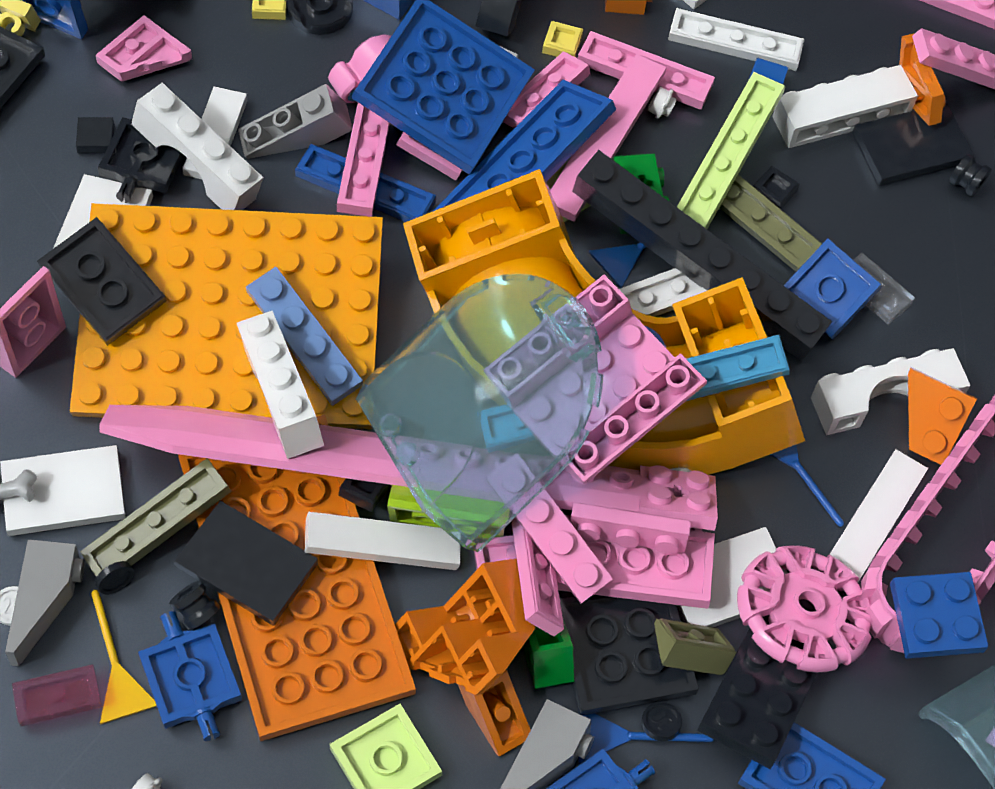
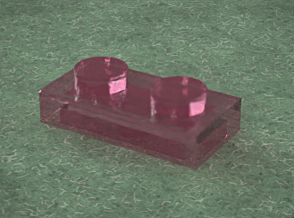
M93 664L12 683L17 719L20 726L102 707L96 671Z

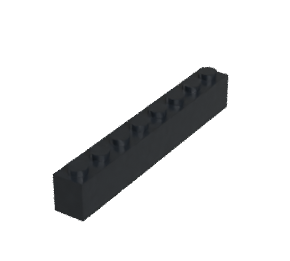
M599 149L577 175L572 190L573 193L700 287L708 291L743 277L766 336L779 335L782 347L800 361L806 357L832 323L823 314Z

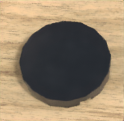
M353 0L286 1L289 19L302 31L316 35L334 33L343 28L351 19L353 11Z

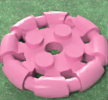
M796 545L781 546L776 548L774 553L766 551L760 554L744 570L741 577L744 583L738 587L737 605L740 618L744 626L749 625L754 633L751 638L775 660L783 663L784 660L796 664L797 669L807 672L835 671L841 663L848 666L858 659L868 647L872 638L869 630L872 629L873 621L870 615L865 612L871 605L870 598L866 597L860 601L862 589L857 582L859 578L837 558L830 554L826 557L815 553V549ZM782 569L788 570L789 573L784 575ZM764 586L766 588H769L770 591L767 592L759 588ZM836 590L845 591L848 596L841 599ZM805 599L810 601L816 611L810 612L805 610L800 605L799 600ZM770 615L768 619L769 625L766 624L762 617ZM845 620H850L851 624L846 623ZM792 639L804 643L803 650L790 645ZM832 639L837 648L832 649L828 640Z

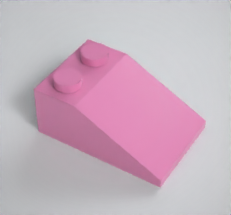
M44 266L0 308V367L15 378L66 328L50 271Z

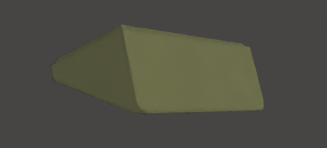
M661 618L656 619L654 623L660 659L666 667L723 675L737 653L718 628Z

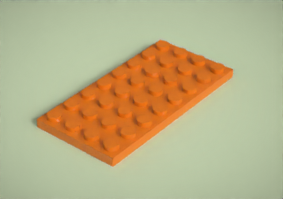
M325 415L317 416L319 425L329 426ZM178 454L183 475L206 459ZM209 459L232 490V492L219 501L236 509L304 551L306 516L308 512L359 518L355 504L338 495L339 487L346 478ZM219 501L196 518L199 528ZM309 553L318 558V565L274 626L218 593L260 742L416 694V687L374 561Z

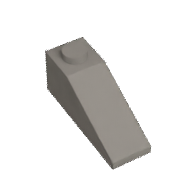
M38 540L27 541L5 650L11 666H20L72 598L75 583L82 582L85 561L79 558L76 544Z
M547 699L500 789H545L573 769L578 757L585 759L593 744L594 736L590 735L591 719Z

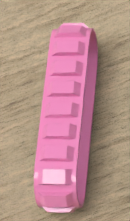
M995 395L989 404L984 405L969 429L966 430L955 445L951 454L947 456L930 483L926 485L911 509L902 518L891 537L887 539L876 554L861 580L862 595L860 601L866 597H869L871 605L865 612L870 615L873 621L872 629L869 631L874 639L878 638L883 644L889 646L890 650L904 653L896 612L889 606L885 598L888 585L882 583L883 571L885 569L895 573L898 571L903 563L896 555L905 541L915 545L918 543L922 533L916 525L924 514L933 517L938 515L942 507L936 500L937 496L944 487L952 490L958 487L962 480L955 471L963 461L973 464L976 462L980 453L974 445L981 435L992 438L995 435ZM992 540L985 549L992 559L984 572L973 568L970 571L978 604L981 603V600L995 582V541Z

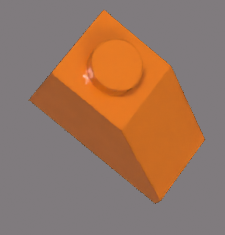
M507 670L480 695L465 691L464 686L458 684L467 708L499 757L525 742L531 729Z

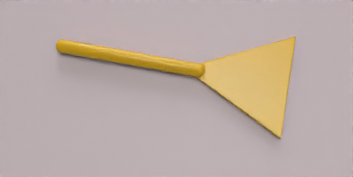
M93 590L91 593L112 665L100 720L101 725L157 707L155 700L119 664L99 591Z

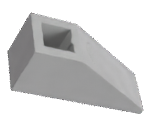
M324 84L239 128L238 132L244 156L250 159L309 148L310 144L316 146L324 145L352 131L353 127L346 102L327 84Z

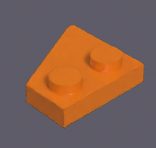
M913 33L901 38L899 65L903 67L918 95L913 109L930 126L941 123L942 111L946 100L932 67L919 62L912 38Z
M911 367L908 372L909 450L942 465L951 452L977 398Z

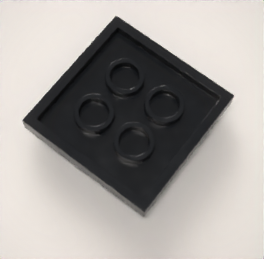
M592 595L581 604L575 596L560 599L562 617L573 644V686L580 715H589L697 694L698 685L694 671L666 667L660 659L654 623L656 619L660 618L680 622L676 605L601 595Z

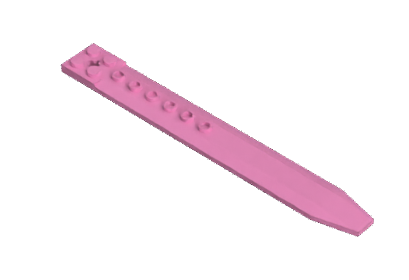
M109 405L100 422V433L173 454L496 500L502 499L485 476L516 454L515 452L501 450L488 452L487 448L319 425L324 446L287 459L272 418L193 406ZM518 453L560 509L572 510L574 502L691 521L690 527L715 531L718 519L715 476L707 475L700 471L683 472L670 470L658 465L652 467L640 465L639 470L607 466L590 481L583 484L564 470L554 458Z

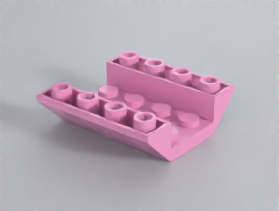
M605 274L484 371L518 419L562 468L583 484L590 481L707 384V380L681 353L674 357L632 313L629 299Z

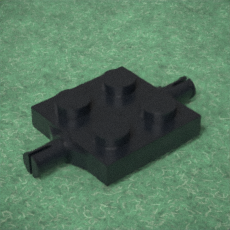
M122 117L98 166L99 177L121 182L122 185L116 197L121 202L125 199V203H129L137 187L167 193L184 154L168 145H160L156 148L132 125V119Z

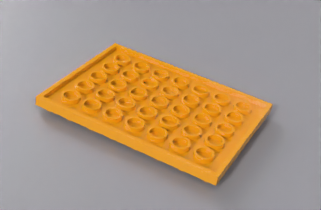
M91 203L90 221L97 217L165 295L167 301L108 346L80 314L70 413L72 416L103 418L109 405L193 406L272 418L259 381L255 378L246 355L237 322L263 314L247 293L246 286L274 267H277L363 380L361 387L332 406L289 349L316 417L325 415L328 425L333 427L372 429L383 217Z

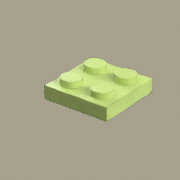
M401 704L396 705L330 743V750L354 789H421L442 776L441 768Z

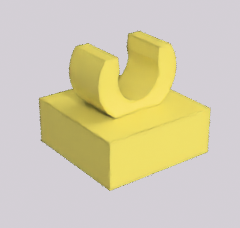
M0 0V11L2 13L0 14V27L6 29L8 24L15 23L11 32L19 36L24 34L25 28L35 32L41 20L31 4L22 0Z

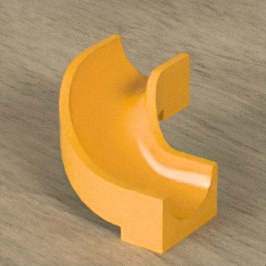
M540 169L403 223L419 281L428 295L435 316L468 371L499 407L508 404L484 371L596 281L576 258L563 218ZM743 277L672 304L676 316L667 318L653 317L631 308L632 313L644 326L653 329L661 336L666 349L674 357L681 353L687 359L767 338ZM783 376L685 401L608 466L639 470L640 465L648 467L658 465L668 469L687 468L691 471H700L710 475L735 468L805 441L792 397Z

